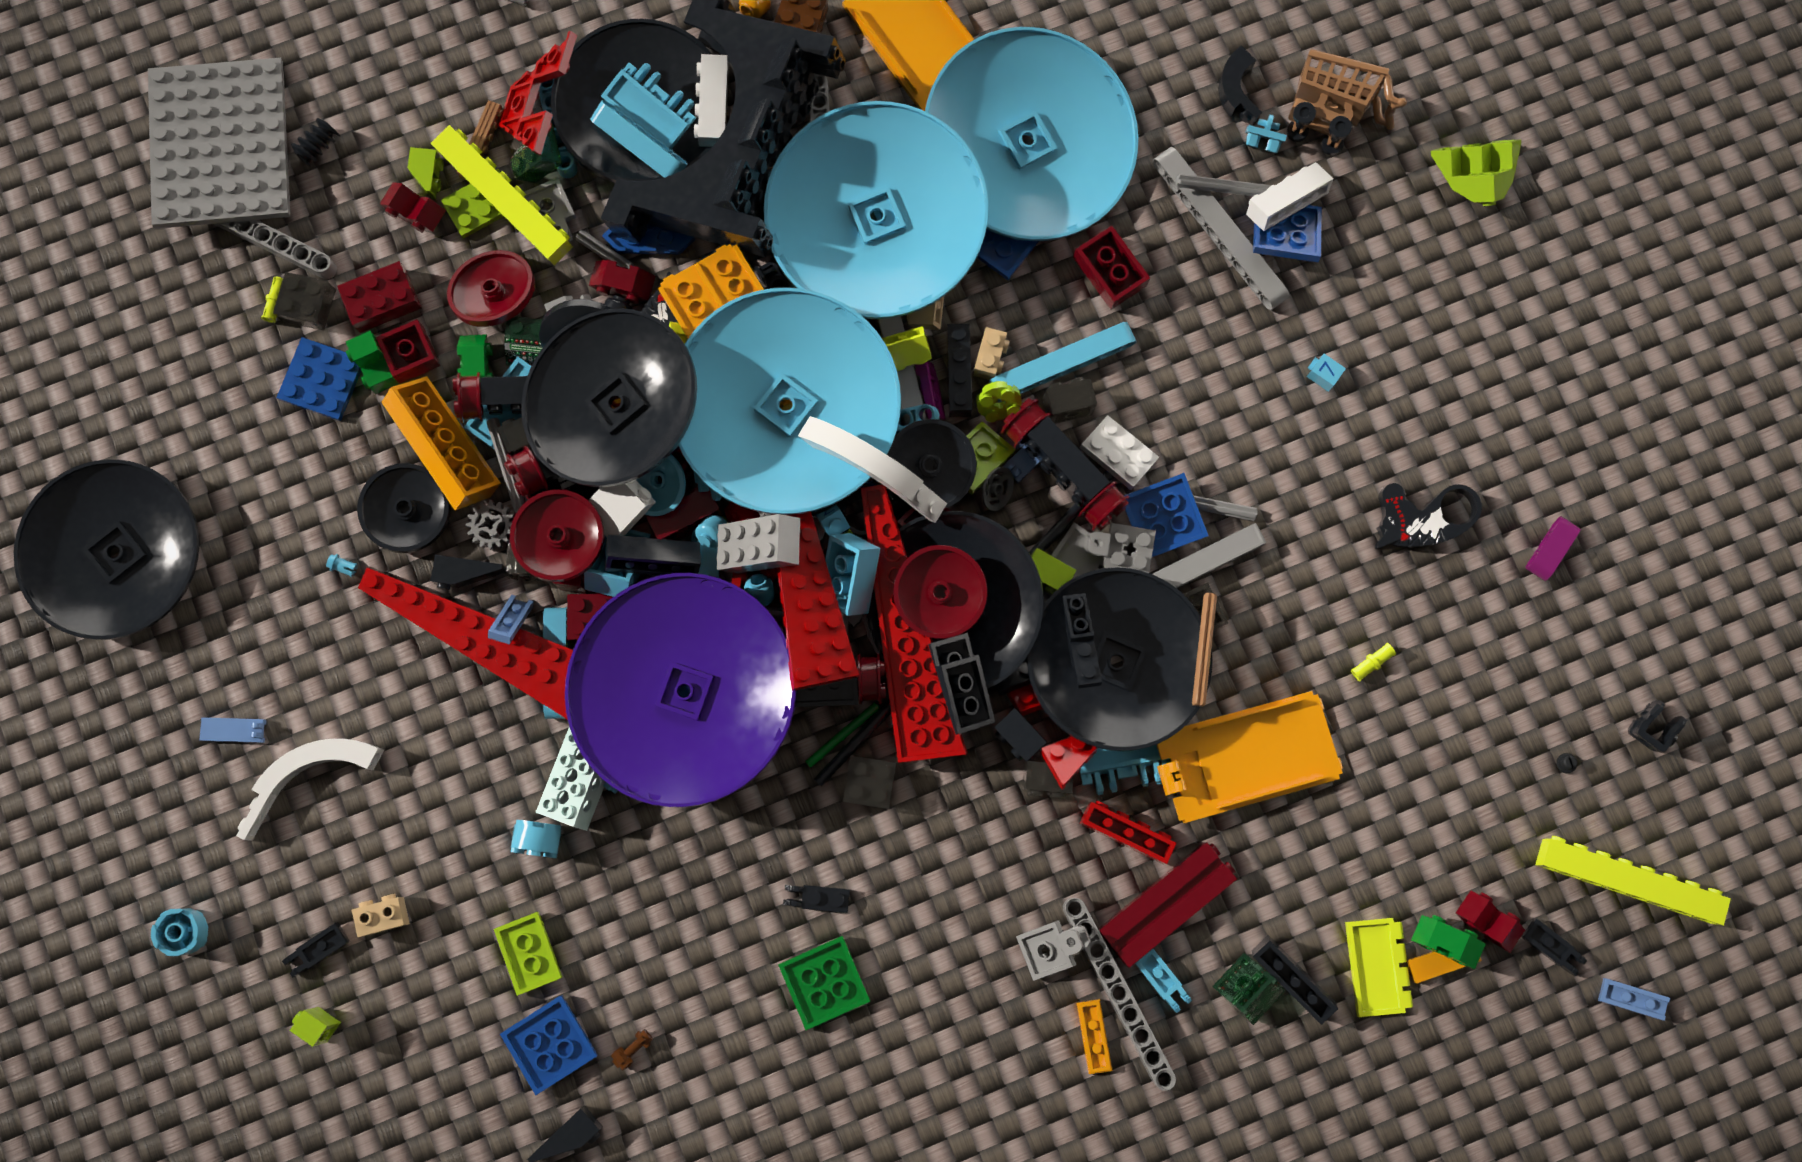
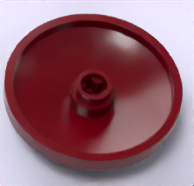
M505 250L484 252L472 257L457 269L448 285L447 300L457 318L466 324L477 327L498 325L512 319L526 307L534 293L535 277L527 261L514 252Z
M548 490L531 497L517 511L510 529V544L516 560L531 575L550 582L568 581L585 573L596 562L604 544V527L597 510L583 496L568 490Z
M934 545L918 550L902 564L894 582V602L902 620L915 632L929 638H950L967 631L980 618L987 600V584L983 571L969 554L952 546Z

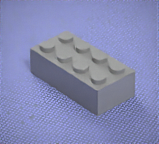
M775 514L720 524L718 526V551L716 559L717 570L739 574L799 565L800 518Z

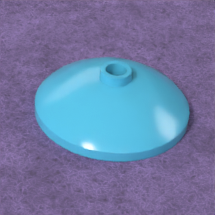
M672 454L651 472L636 479L642 487L651 493L652 498L656 502L645 515L660 516L673 511L683 499L686 487L685 475L682 466ZM658 476H661L662 483L659 482Z

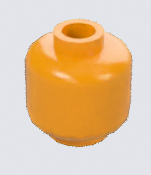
M739 0V9L742 15L761 18L771 7L770 0Z

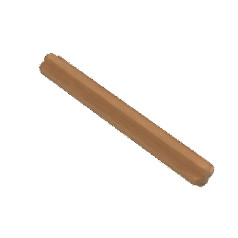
M1205 593L1203 597L1192 704L1199 707L1206 704L1217 595L1214 593Z

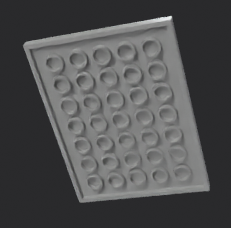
M269 58L148 68L151 218L154 229L291 217L282 59Z

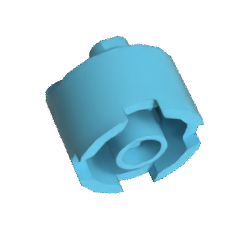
M516 819L511 852L524 854V850H527V855L541 856V852H544V857L556 858L561 836V825Z
M191 908L169 909L162 912L155 925H152L151 940L154 947L167 956L192 954L207 942L208 924L203 913Z

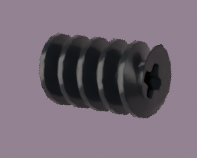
M320 118L316 119L318 127L313 124L310 125L312 133L306 130L303 132L306 139L302 137L297 138L300 145L291 144L294 153L308 167H311L309 159L317 161L315 153L323 155L321 147L329 149L327 140L335 143L333 134L340 137L339 133L331 125Z

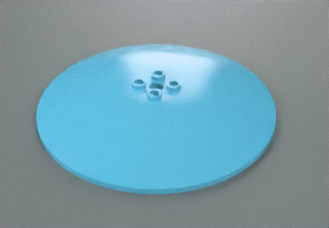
M1013 27L993 31L978 37L956 52L938 74L927 99L925 112L932 114L951 127L965 141L974 154L981 168L988 195V222L986 229L997 234L1027 241H1049L1074 235L1087 229L1104 217L1119 201L1131 180L1138 154V126L1130 97L1123 83L1107 62L1085 44L1070 36L1044 28ZM1022 136H1030L1033 144H1025L1022 141Z
M887 101L849 104L829 111L807 124L789 141L779 155L771 171L764 199L765 228L773 236L771 250L786 277L796 288L828 295L851 307L866 319H883L907 315L919 311L944 297L964 278L974 264L984 241L988 222V195L985 180L974 154L965 141L951 127L932 114L906 104ZM874 211H880L883 214L882 219L878 221L871 219L870 216Z
M770 288L755 291L729 301L715 310L701 322L686 341L685 345L692 357L696 371L697 399L690 425L678 446L684 458L699 478L725 499L739 506L769 514H801L835 504L865 484L871 476L835 456L811 447L798 436L810 416L832 424L867 442L886 455L888 454L894 441L900 418L901 393L897 370L893 358L878 332L865 318L843 302L816 291L800 288ZM790 400L793 404L792 408L784 411L779 407L780 402Z

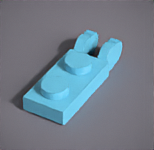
M1154 949L1150 950L1135 963L1162 999L1166 1000L1176 1013L1181 1009L1170 996L1173 992L1177 990L1182 1000L1187 1004L1192 1001L1181 987L1180 981Z

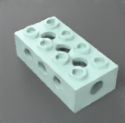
M570 727L536 813L587 831L602 794L603 785L606 782L590 767L574 741Z

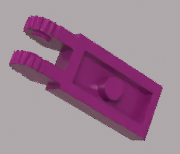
M929 361L920 365L916 364L915 371L921 379L920 390L924 396L925 404L936 407L939 411V420L944 421L946 417L938 377L934 369L935 366ZM925 410L926 416L928 417V419H931V410Z

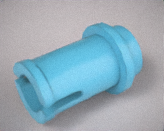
M331 554L327 560L326 567L332 572L336 570L353 577L356 573L354 569L358 568V564L342 559L338 554Z

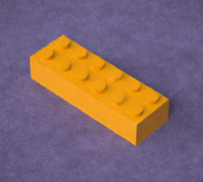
M426 376L391 387L381 403L454 510L456 511L490 498L501 484L430 379Z

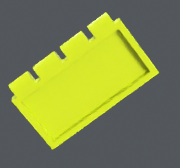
M1393 918L1345 922L1357 1017L1406 1013L1405 1008H1412L1413 1002L1411 990L1403 991L1402 988L1410 986L1408 967L1399 966V963L1407 962L1405 943H1396V939L1404 938L1402 922H1394Z

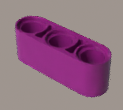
M1558 517L1528 561L1525 569L1543 581L1548 580L1581 529L1564 517Z

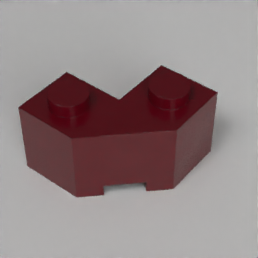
M396 182L391 184L380 202V205L386 209L385 213L395 219L398 217L412 224L411 226L421 233L424 231L433 232L446 212L444 208L429 197L419 196L404 184Z
M612 260L595 262L589 286L596 289V293L603 296L619 293L625 296L626 300L634 304L649 300L656 276L636 266L630 265L629 268L620 267L616 261Z
M1471 890L1456 911V914L1469 927H1474L1484 934L1483 937L1510 953L1525 932V929L1519 923L1521 920L1510 912L1506 915L1499 911L1493 905V899L1483 892L1477 894Z

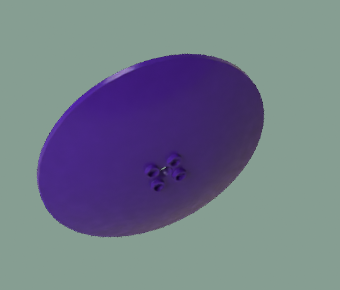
M672 573L645 579L631 585L615 595L595 613L585 626L573 649L565 681V705L569 727L577 747L590 767L610 786L631 798L652 805L665 807L698 806L717 801L736 792L752 781L770 763L782 745L792 721L796 702V690L791 691L788 666L789 653L788 649H786V637L777 621L757 599L738 586L720 578L695 573ZM683 685H688L691 692L689 696L682 698L679 695V690Z

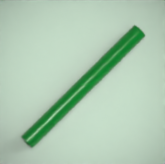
M875 702L872 703L805 760L810 768L874 715L880 707Z

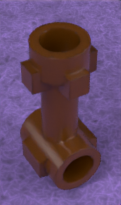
M647 1030L638 1031L635 1034L637 1039L625 1050L620 1047L612 1053V1062L617 1068H621L622 1071L627 1069L634 1062L631 1057L642 1046L648 1048L651 1045L650 1042L653 1041V1037Z

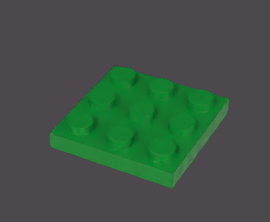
M843 936L778 964L805 1030L870 1002V998Z

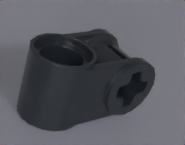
M771 257L770 261L766 264L754 267L756 274L767 289L776 288L777 286L790 288L787 278L774 257Z

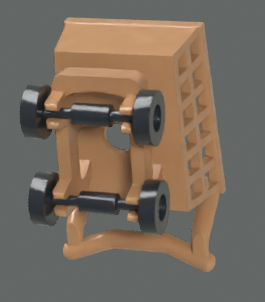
M1310 49L1299 78L1295 102L1288 117L1291 122L1287 127V136L1295 142L1303 141L1308 136L1309 128L1326 134L1322 140V150L1327 155L1334 156L1342 151L1344 138L1350 134L1352 125L1357 127L1371 103L1375 122L1385 126L1388 130H1392L1395 126L1394 113L1397 108L1406 106L1407 100L1394 96L1392 78L1388 73L1389 68ZM1311 59L1319 60L1317 68L1310 67ZM1323 62L1331 63L1328 72L1321 70ZM1335 65L1343 66L1340 75L1332 73ZM1347 68L1355 69L1351 79L1344 77ZM1359 71L1367 72L1363 82L1355 80ZM1371 74L1380 76L1374 86L1367 84ZM1382 85L1385 98L1389 102L1384 113L1385 118H1383L1381 99L1378 96Z

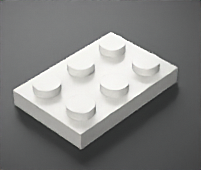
M1108 415L1079 447L1130 490L1134 488L1159 458V456Z

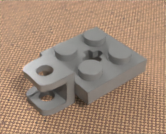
M559 178L525 191L526 196L524 198L528 202L532 199L541 208L539 213L542 216L547 214L556 223L554 227L558 231L562 228L570 236L569 243H572L573 237L566 222L575 219L576 216ZM548 202L549 205L553 204V206L549 210H542L544 203Z
M1110 523L1109 533L1093 532L1087 534L1084 550L1088 554L1104 557L1103 568H1131L1149 573L1156 531ZM1095 540L1099 542L1098 547L1094 546ZM1129 543H1132V546L1135 548V552H1132L1131 556H1128L1127 551L1124 550V546H1128Z
M1059 920L1016 936L1033 981L1075 966L1073 954L1087 948L1091 944L1084 926H1075L1063 931ZM1079 934L1082 935L1083 941H1081ZM1044 945L1050 948V956L1047 953L1043 954L1042 949Z

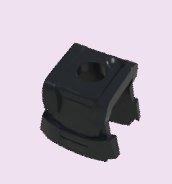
M1660 700L1646 705L1640 713L1641 717L1633 720L1628 733L1648 749L1665 752L1677 741V734L1684 728L1687 719L1683 716L1674 717L1668 722L1658 740L1653 738L1645 731L1664 709L1665 703Z

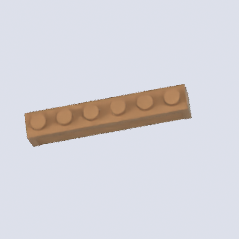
M489 100L469 145L474 143L483 152L480 154L482 157L488 152V145L493 140L494 131L498 129V122L503 112L500 104ZM457 171V174L459 175V177L465 179V178Z

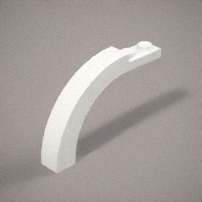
M810 416L798 435L811 447L835 456L871 476L901 497L931 522L936 523L947 505L944 500L923 484V480L906 467L867 442L832 424Z
M325 739L307 743L289 751L268 767L253 786L252 790L258 793L259 796L252 800L249 807L251 810L247 817L243 818L238 826L239 832L236 836L243 840L252 841L280 791L300 772L317 764L332 761L351 762L366 769L374 770L384 750L356 740Z

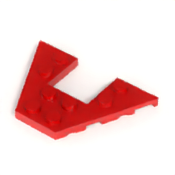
M572 31L568 32L566 40L560 46L555 44L548 53H545L536 62V67L532 72L526 71L510 87L500 118L499 126L538 155H541L546 136L551 129L553 114L546 110L534 114L533 107L539 97L541 83L563 76L568 72L570 68L569 61L577 39V35Z
M1031 684L1007 693L1014 708L1022 716L1043 709L1034 694ZM1070 737L1042 747L1040 753L1062 790L1070 779L1081 770V767L1093 757L1098 748Z

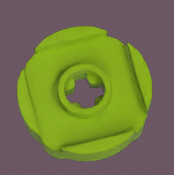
M996 381L982 388V392L976 397L979 413L985 417L986 421L995 422L1005 419L1011 413L1016 414L1020 410L1022 399L1017 386L1013 385L1012 387L1007 385V382ZM1000 399L1002 402L996 403V400Z

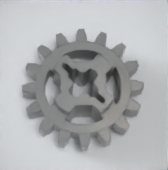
M489 500L488 506L481 502V508L473 507L475 514H468L467 516L472 520L466 523V526L472 529L467 534L470 537L475 536L472 541L475 544L480 542L479 546L483 549L486 545H488L490 550L494 549V545L501 549L503 548V541L508 544L510 543L508 536L510 535L511 521L515 515L509 514L511 510L507 506L503 508L501 502H498L496 506L492 500ZM491 511L499 512L502 515L494 516ZM493 521V528L489 529L488 527H490V522ZM488 534L492 539L482 538L480 535L484 536Z

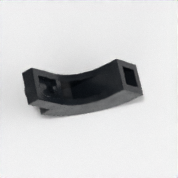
M1241 45L1231 54L1224 66L1219 80L1218 92L1221 104L1230 117L1237 112L1243 122L1253 126L1258 122L1262 111L1243 93L1241 79L1253 69L1256 59Z

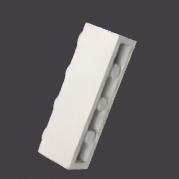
M701 54V63L697 62V76H700V83H696V97H699V104H695V117H699L698 124H694V138H698L699 146L712 147L727 125L728 55Z
M1316 162L1308 167L1305 166L1293 176H1287L1279 184L1270 186L1260 195H1254L1249 201L1246 215L1265 231L1327 195L1334 178Z

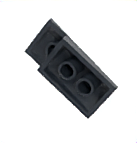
M968 633L930 642L928 646L955 734H961L995 723L979 655H973Z

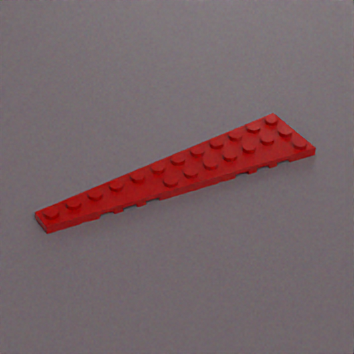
M884 485L861 488L868 542L880 548L874 589L898 763L966 755L968 753L962 734H955L928 644L933 640L912 630L902 620L895 606L893 595L894 582L900 567L908 558L886 487Z
M812 513L787 514V516L800 518L799 565L777 568L781 589L780 598L784 610L783 624L786 627V649H788L789 653L788 666L791 691L856 678L859 676V672Z
M368 567L366 568L358 586L360 590L568 720L565 705V681L573 652L572 649L522 629L518 630L510 644L488 638V631L496 620L495 618Z

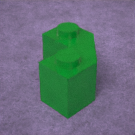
M371 331L345 341L348 350H346L347 357L351 363L355 362L361 368L364 375L361 377V380L366 389L370 388L375 394H378L400 384L392 376L376 336Z
M487 334L460 336L457 344V356H460L458 373H461V376H477V372H480L481 378L494 377L493 373H489L488 368L489 358L493 356V345L491 342L488 343Z
M1422 915L1411 941L1427 950L1444 955L1458 964L1475 970L1486 943L1477 939L1478 934L1467 929L1463 932L1445 924V919L1436 915H1432V918Z

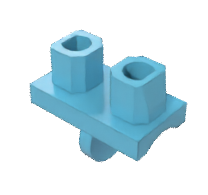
M1269 114L1267 120L1260 118L1257 125L1264 126V129L1251 125L1247 126L1245 131L1247 133L1246 146L1258 148L1260 138L1262 137L1268 139L1265 151L1277 153L1281 144L1285 142L1287 135L1270 131V129L1279 130L1280 124L1273 122L1274 115Z

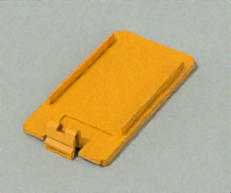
M845 0L842 2L843 8L916 106L925 111L931 88L942 68L956 52L975 40L945 0Z
M731 244L719 247L715 253L676 275L671 274L664 278L663 282L660 283L661 287L658 288L687 339L704 319L724 304L740 296L764 290L737 244L733 247ZM783 400L780 402L779 407L787 411L792 408L793 404L790 400Z
M1310 691L1184 726L1169 739L1157 744L1160 759L1170 758L1171 761L1170 763L1157 766L1165 795L1177 792L1181 794L1180 797L1173 798L1179 821L1182 820L1183 823L1191 822L1340 779L1339 774L1343 773V766L1340 757L1338 758L1323 712L1324 706L1318 694L1313 695V692Z

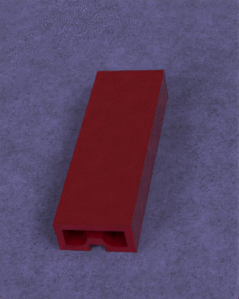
M1208 842L1202 843L1098 928L1102 937L1126 967L1130 968L1237 880L1234 876L1236 871L1228 862L1223 863L1219 859L1221 853L1213 843L1210 845Z

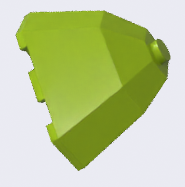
M1521 139L1492 141L1481 146L1480 143L1462 145V147H1444L1432 150L1431 156L1452 190L1472 202H1482V206L1496 205V201L1505 198L1513 183L1521 148Z

